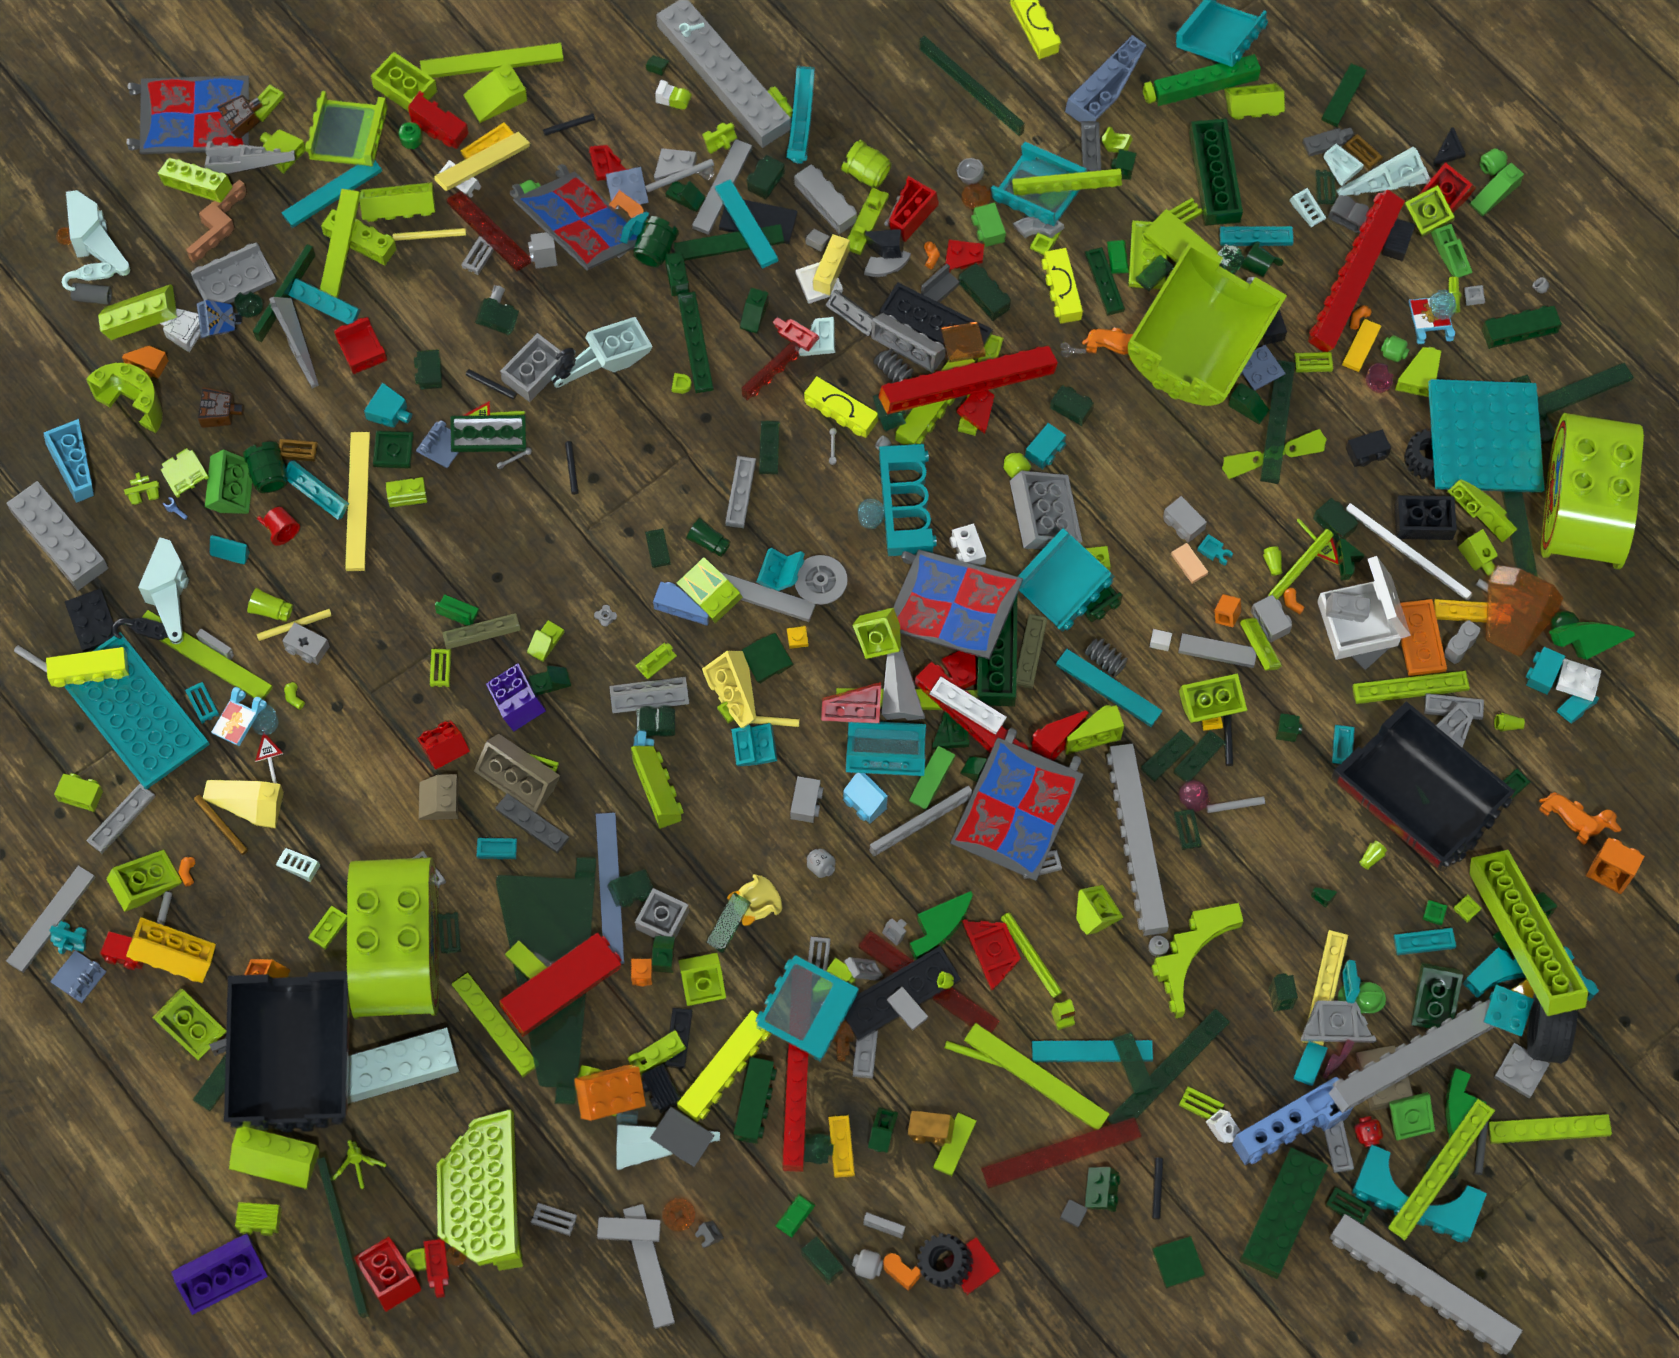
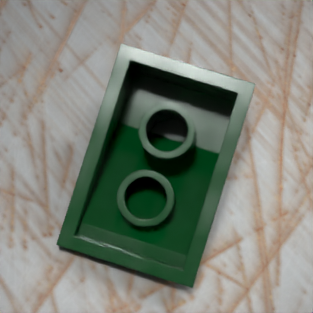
M1421 963L1412 1025L1430 1029L1434 1026L1439 1028L1442 1026L1441 1023L1448 1018H1452V1020L1455 1018L1463 978L1461 970Z

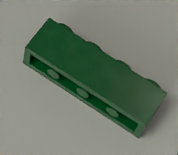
M1555 305L1550 307L1542 306L1537 310H1525L1515 315L1507 314L1497 319L1490 318L1485 321L1482 333L1488 349L1556 334L1559 332L1562 324Z
M750 1057L734 1130V1140L758 1144L759 1138L763 1139L765 1127L762 1126L763 1119L768 1117L769 1107H766L767 1099L771 1100L773 1088H770L771 1080L775 1081L777 1069L774 1068V1062Z

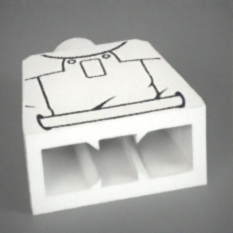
M176 309L177 318L160 324L164 326L165 336L169 340L190 352L200 336L198 314Z

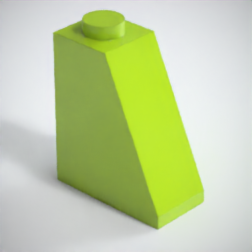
M1423 347L1399 377L1395 390L1429 397L1428 381L1437 379L1441 350H1436L1433 347Z

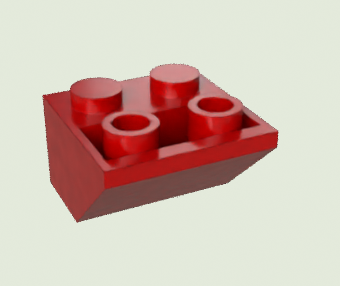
M451 720L440 723L437 728L425 731L417 738L435 770L470 752L461 732Z

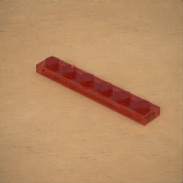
M462 191L447 198V204L516 271L531 263V258Z

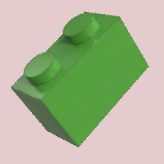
M995 203L975 207L971 219L973 226H977L978 240L982 241L985 247L1005 242L1006 232Z

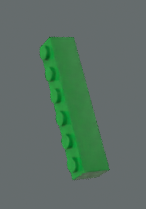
M1253 54L1242 57L1233 67L1219 63L1154 80L1153 88L1156 95V103L1159 107L1223 90L1224 88L1257 81L1261 67L1256 55Z

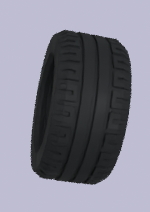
M1534 993L1527 1030L1528 1054L1534 1060L1563 1063L1568 1060L1573 1047L1578 1009L1547 1016Z

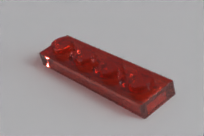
M793 340L742 387V397L746 400L755 397L764 385H768L777 373H781L790 361L793 362L798 357L799 345Z

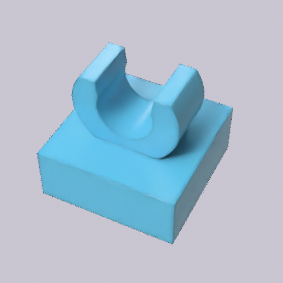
M638 731L634 737L633 746H654V740L646 739L645 731Z

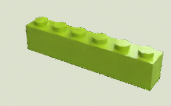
M956 350L941 371L975 363V360ZM955 398L913 408L896 431L895 440L902 445L923 444L926 434L933 431L936 425L935 422L944 416L945 408L948 405L951 406Z

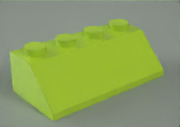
M433 182L363 189L360 191L359 200L362 220H367L368 222L377 221L378 218L392 220L396 216L410 218L414 214L429 216L435 212Z
M170 284L106 306L98 315L100 331L110 340H114L177 318L173 286Z
M654 746L631 747L633 763L659 829L682 821L681 814H683V809L680 802L676 803L674 797L677 795L674 786H669L667 781L670 779L667 769H663L661 766L663 759L660 752H656Z
M237 1128L232 1143L229 1169L308 1189L319 1155V1149L315 1144L253 1128Z

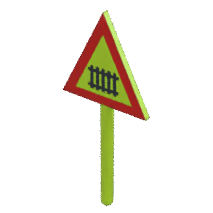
M489 401L462 416L524 415L525 411L490 413Z
M1297 519L1302 528L1316 541L1317 537L1300 519ZM1331 538L1316 556L1338 565L1336 548L1333 538Z

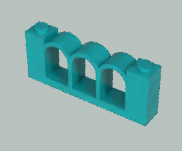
M924 444L879 447V461L888 556H901L904 551L916 555L918 550L933 553V547L937 546L936 535H932V529H930L931 517L926 510L929 494L924 486L926 482L925 462H929L928 451H925ZM915 470L919 472L921 478L914 482L890 483L889 471ZM914 493L923 498V502L919 505L892 507L891 495ZM919 517L926 524L917 530L894 531L893 518Z

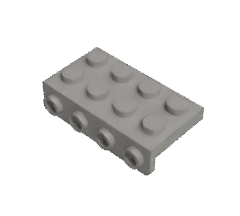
M258 243L248 244L238 251L230 252L227 256L215 259L211 263L197 267L191 272L193 281L203 300L227 304L277 282Z

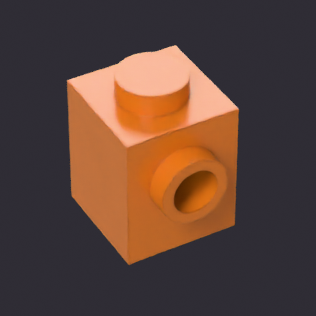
M1223 594L1215 608V623L1234 627L1241 614V599Z
M632 959V985H652V959Z

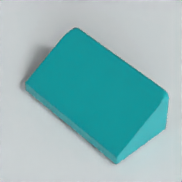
M213 535L210 537L211 556L246 564L250 554L246 544Z

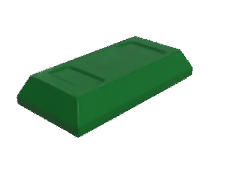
M1125 240L1107 241L1112 274L1129 273Z
M798 1194L775 1227L792 1238L816 1205L801 1194Z

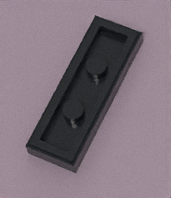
M673 1008L669 1034L676 1030L687 1049L667 1060L665 1067L685 1069L693 1014L691 1009Z

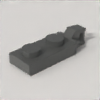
M1339 128L1304 138L1302 143L1308 156L1311 157L1328 151L1335 144L1342 147L1343 144H1346L1347 140L1352 139L1354 133L1351 128L1343 129L1342 131Z

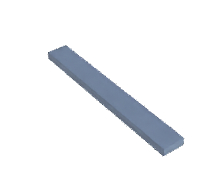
M602 813L596 814L602 934L610 944L608 947L612 952H617L622 960L620 963L624 964L616 814Z

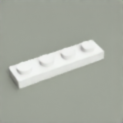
M940 677L930 692V695L995 735L1007 718Z

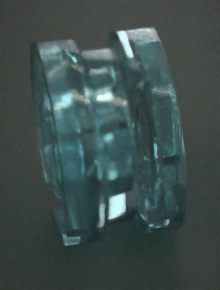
M1440 290L1430 298L1431 312L1436 318L1448 319L1456 312L1455 297L1447 290Z
M867 499L861 502L858 508L859 523L869 529L881 525L884 519V507L881 502L876 499Z
M267 705L257 715L252 728L259 735L271 734L278 726V717L275 710Z

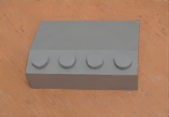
M1020 471L1010 480L1024 548L1044 549L1062 528L1068 531L1080 544L1082 543L1068 475Z

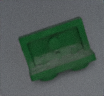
M1111 586L1107 589L1104 588L1100 592V597L1087 606V611L1084 615L1091 623L1096 619L1098 621L1107 614L1106 612L1110 609L1115 610L1121 605L1123 595L1121 592L1117 594Z
M1089 1167L1085 1200L1086 1208L1107 1209L1111 1212H1116V1206L1119 1202L1117 1195L1118 1186L1120 1185L1118 1171L1111 1167Z

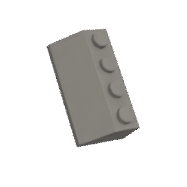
M882 313L873 318L871 328L872 339L893 349V351L928 371L935 372L945 357L946 348L941 343L930 340L925 334L914 331L909 325L898 322L891 315Z

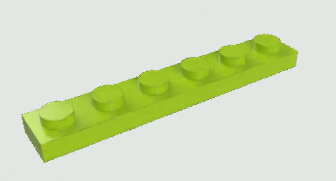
M1121 169L1018 178L1012 179L1014 195L1024 196L1027 194L1122 186Z
M468 972L451 984L522 1077L539 1066L538 1062Z
M1609 1114L1488 1123L1490 1144L1612 1135Z

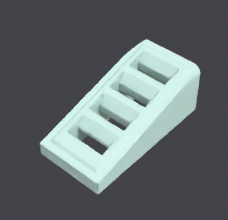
M1308 188L1290 199L1291 204L1310 227L1326 219ZM1313 209L1314 212L1308 214V211ZM1317 214L1318 218L1312 220L1311 217Z
M285 848L276 866L311 882L320 864L317 860ZM287 855H290L291 857L289 861L287 862V864H284L283 862L285 861ZM294 858H296L297 861L295 862L294 866H290ZM302 861L303 864H302L301 868H300V869H297V867L299 866L300 862ZM309 864V868L304 872L305 867Z

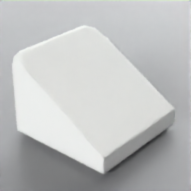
M1153 629L1150 647L1168 651L1172 633Z

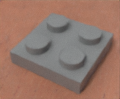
M1514 1043L1494 1078L1530 1098L1550 1063L1532 1059L1526 1049Z

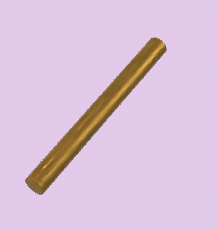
M197 795L194 801L241 855H245L248 849L200 795Z

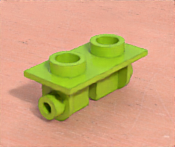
M663 643L635 665V667L648 680L677 657V655L672 651L673 648L669 643Z

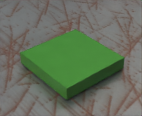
M1428 1092L1389 1102L1394 1138L1396 1140L1435 1131L1431 1098Z

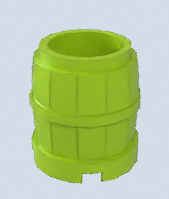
M859 140L846 156L848 157V162H843L841 170L846 174H851L861 183L863 182L868 186L878 188L888 175L892 163L880 151L867 146L864 141Z

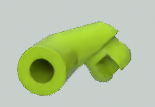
M294 682L286 684L284 688L286 701L301 710L305 702L296 696L297 684Z

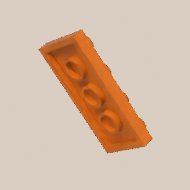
M1433 600L1400 603L1411 636L1401 638L1408 676L1446 672L1447 666Z

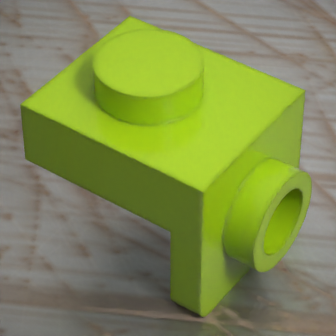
M1108 127L1102 137V142L1108 152H1119V149L1128 151L1133 140L1130 134L1115 133L1112 127Z

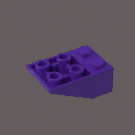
M519 664L514 665L486 683L503 719L513 732L546 711Z

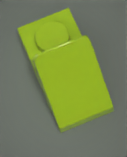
M548 620L541 631H535L527 653L544 662L565 633L564 629Z

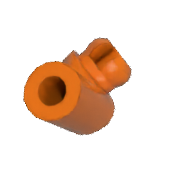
M929 241L924 244L925 252L929 257L925 266L933 269L940 253L936 245Z
M1361 306L1352 313L1351 329H1359L1360 319L1363 316L1367 318L1371 315V309L1368 306Z
M1288 588L1284 592L1285 605L1300 615L1305 607L1296 601V590Z
M193 857L183 858L178 870L186 887L194 883L189 873L190 868L195 865Z

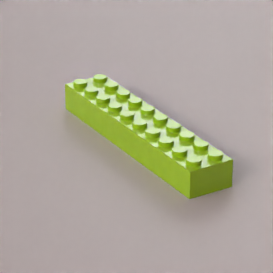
M1509 850L1472 857L1469 875L1546 1015L1550 1016L1586 1008L1588 990Z

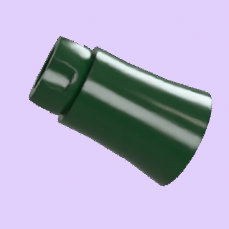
M701 517L694 523L686 537V540L696 543L720 557L726 553L731 543L728 539L724 538V535L709 526Z

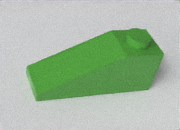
M1510 163L1475 197L1470 206L1481 216H1484L1520 186L1524 174L1515 165Z

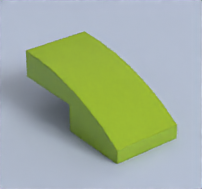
M1062 231L1052 238L1037 233L1030 249L1045 255L1046 251L1052 249Z

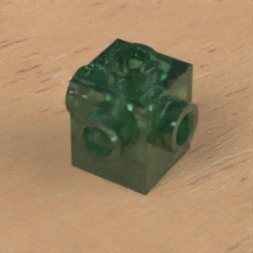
M1225 244L1217 254L1223 258L1219 266L1235 275L1245 260L1241 253L1242 250L1235 245Z
M821 1133L806 1134L804 1162L828 1164L829 1156H833L834 1144H830V1136Z

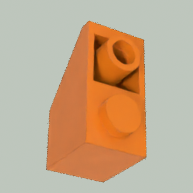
M151 346L126 353L122 356L124 363L139 367L149 378L155 377L159 379L168 363L166 353Z

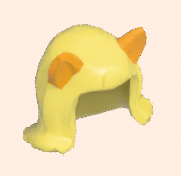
M752 875L754 881L744 884L739 891H734L727 897L730 902L735 903V910L742 917L743 926L751 925L755 920L762 919L771 912L778 915L782 911V900L778 891L770 880L763 876Z

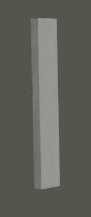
M735 139L692 225V229L710 234L724 206L714 186L730 179L735 184L752 150V145Z
M721 573L741 593L743 597L741 600L810 622L816 604Z
M969 786L963 788L870 844L871 854L873 856L880 854L970 800L972 790Z
M78 866L6 962L24 973L50 939L51 932H49L51 926L56 927L65 919L93 882L95 876Z
M643 1204L623 1210L625 1218L647 1219ZM632 1241L654 1328L657 1329L674 1324L673 1314L653 1242Z

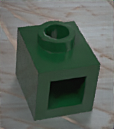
M1119 149L1117 159L1113 158L1111 169H1121L1122 180H1131L1137 153Z
M1281 713L1277 724L1276 739L1295 742L1297 735H1301L1303 724L1299 723L1300 716Z

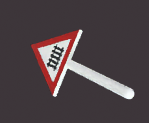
M263 732L255 762L268 759L272 781L277 783L271 757L283 753Z

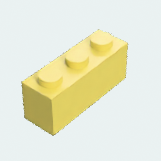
M832 235L813 278V290L831 295L850 251L849 239Z

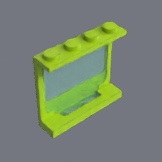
M322 91L321 97L317 99V112L313 114L314 124L309 130L310 139L306 142L305 146L310 160L373 166L388 109L386 99L378 97L376 105L332 101L327 99L326 91Z

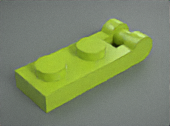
M674 1030L641 1052L631 1055L628 1061L630 1065L639 1066L640 1075L642 1076L643 1073L656 1068L687 1048L678 1032ZM646 1059L647 1063L642 1065L641 1061Z

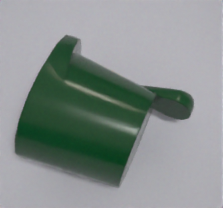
M1257 241L1241 268L1264 278L1273 263L1277 266H1282L1284 261L1281 258L1274 257L1260 247V242Z

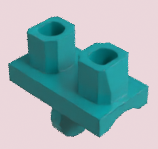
M63 921L56 927L51 926L49 932H51L50 942H53V945L58 947V953L65 954L67 950L85 951L86 929L79 927L75 933L70 932V925Z

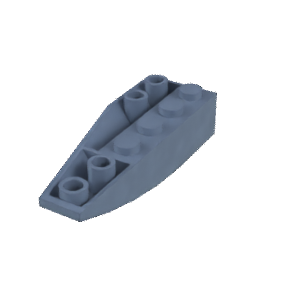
M1132 35L1068 98L1065 112L1079 122L1096 121L1118 99L1146 48V44Z

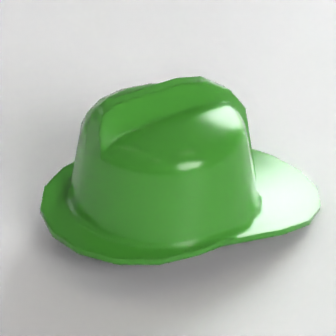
M1360 982V992L1355 1000L1360 1008V1012L1377 1013L1382 1010L1386 1001L1382 988L1371 982ZM1344 986L1338 993V1001H1346Z

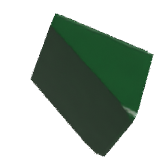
M652 55L646 63V71L663 76L669 60Z
M1315 887L1311 897L1323 907H1327L1336 897L1337 891Z

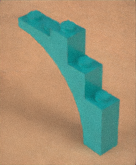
M797 66L793 116L787 150V158L793 161V163H803L808 158L815 67Z
M1564 946L1570 960L1573 961L1575 957L1571 950ZM1498 947L1466 978L1463 985L1478 998L1488 989L1502 982L1516 978H1526L1517 960L1513 961L1507 951L1501 950ZM1574 965L1588 990L1587 1000L1590 1001L1599 990L1592 980L1586 979L1582 975L1581 970Z

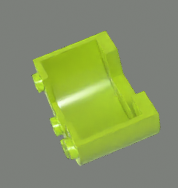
M112 363L96 369L86 378L95 400L111 408L120 394L135 401L132 404L133 407L145 413L139 421L140 425L157 433L163 417L162 407L151 379L142 369L127 363Z

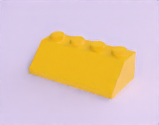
M140 917L126 957L149 964L154 968L169 971L171 974L186 977L191 981L203 983L216 944Z

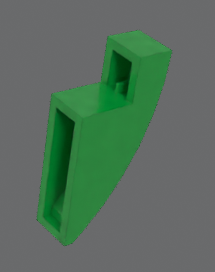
M1600 622L1571 623L1549 631L1554 645L1564 647L1573 643L1577 657L1586 660L1635 636L1634 632L1628 629Z
M972 891L918 914L917 921L924 937L910 943L909 949L915 961L939 946H943L958 930L970 908L973 897Z
M1457 1068L1452 1073L1446 1096L1445 1114L1449 1138L1452 1137L1478 1099L1464 1093L1471 1074Z

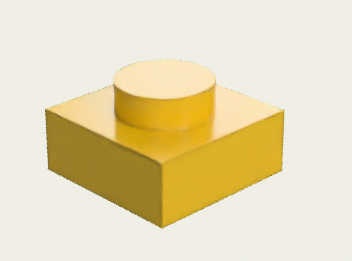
M806 626L787 628L789 649L808 647Z
M1221 717L1203 720V731L1223 728Z

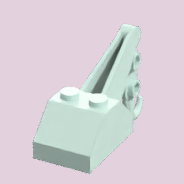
M79 191L66 192L70 240L77 257L92 254L102 263L87 264L75 271L68 272L62 279L63 287L66 290L75 291V287L68 285V281L72 278L90 281L110 278L114 273L122 276L128 275L130 272L128 262L105 232L107 231V223L104 220L103 211L99 210L97 203Z

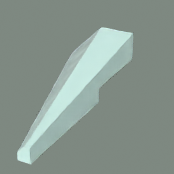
M1411 147L1337 189L1336 192L1338 196L1398 189V187L1404 186L1411 187L1417 184H1428L1430 177L1423 166L1418 150Z
M618 1125L617 1170L634 1164L638 1165L648 1160L669 1156L673 1153L650 1139L656 1130L655 1127ZM709 1131L715 1135L711 1142L720 1141V1132Z

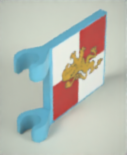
M1445 296L1409 300L1417 344L1425 343V331L1445 329L1446 341L1454 340L1455 331L1452 327Z
M235 687L232 690L229 703L211 733L240 746L259 712L267 706V702L260 697H255L252 702V709L239 703L245 698L246 693L240 688Z

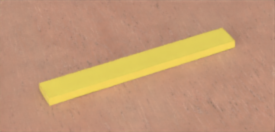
M351 432L346 571H365L370 432Z

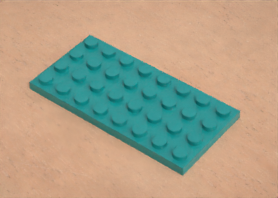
M119 632L122 636L121 639L113 636L93 651L124 647L128 657L129 676H124L121 679L108 678L101 682L87 681L80 685L74 683L66 684L64 687L146 790L210 744L122 633Z

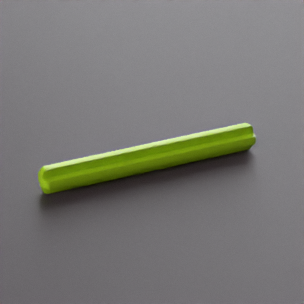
M1329 529L1324 530L1272 589L1269 596L1273 595L1276 600L1279 599L1333 537V533Z
M1006 913L1001 917L1002 922L1006 923L1011 936L1053 998L1059 996L1062 990L1011 913Z

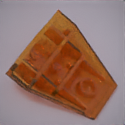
M1496 565L1488 582L1486 641L1520 657L1548 626L1552 616L1559 611L1563 601L1562 595L1553 584L1522 569Z

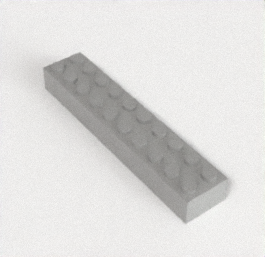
M678 0L656 14L658 28L761 148L791 130V118L689 0ZM682 23H687L689 26L704 23V27L691 31L688 37H684L682 35L683 31H680L679 28Z

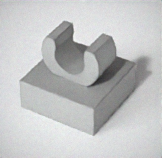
M890 919L882 933L897 946L906 933L904 927L907 923L903 919H900L898 922Z

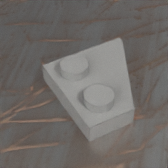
M1459 703L1436 726L1463 747L1473 716Z

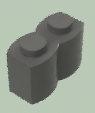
M1339 195L1328 218L1360 234L1361 231L1359 229L1368 218L1366 215L1370 209L1365 204L1354 202L1349 196Z

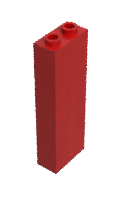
M596 933L500 1000V1007L522 1037L621 968L620 962L622 960L617 952H612L608 947L610 944L605 936L601 937L599 933Z

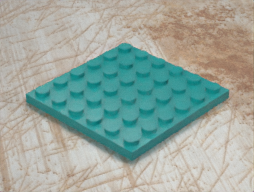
M1438 379L1428 381L1435 489L1449 490L1462 479L1481 491H1544L1537 383Z

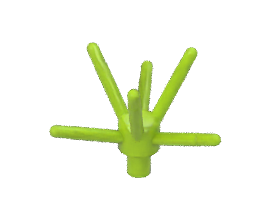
M348 1140V1157L332 1177V1180H336L348 1164L352 1163L355 1164L360 1188L363 1189L364 1183L359 1163L364 1160L371 1166L377 1164L385 1167L386 1163L363 1155L361 1149L357 1147V1143Z

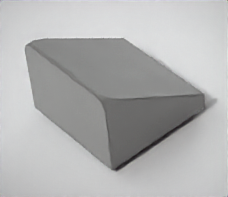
M814 229L807 235L806 245L822 252L830 236Z

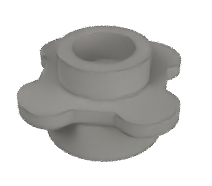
M604 605L600 611L594 613V617L599 620L602 626L606 627L617 618V614L610 610L609 605Z

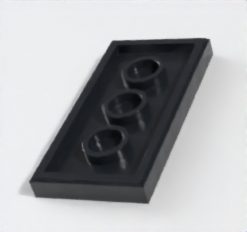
M744 200L760 228L781 224L784 244H790L798 215L797 210ZM724 207L719 230L732 233L740 232Z

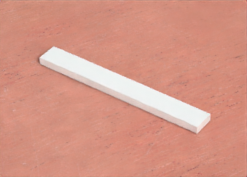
M1351 503L1346 508L1347 513L1465 600L1471 598L1472 592Z

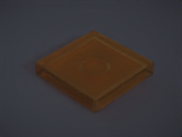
M978 322L942 328L941 331L949 363L986 356Z

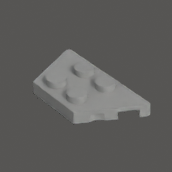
M1318 1000L1315 1002L1301 1041L1374 1043L1376 1037L1371 1035L1366 1026L1368 1023L1365 1017L1361 1015L1356 1001L1353 1004L1347 1003V1001Z

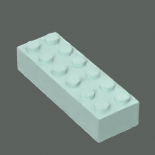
M444 1028L348 1056V1104L459 1072L448 1029Z

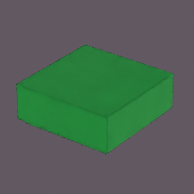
M1428 900L1422 920L1442 925L1447 905Z

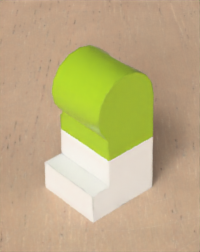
M663 80L660 81L655 93L656 103L678 109H686L692 96L688 90L668 85V82Z

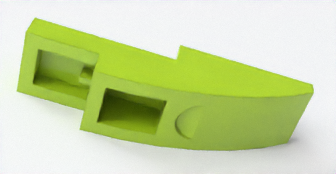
M1460 479L1448 490L1450 495L1454 496L1455 500L1473 518L1477 516L1502 543L1517 530L1504 516L1507 512L1490 496L1474 485Z

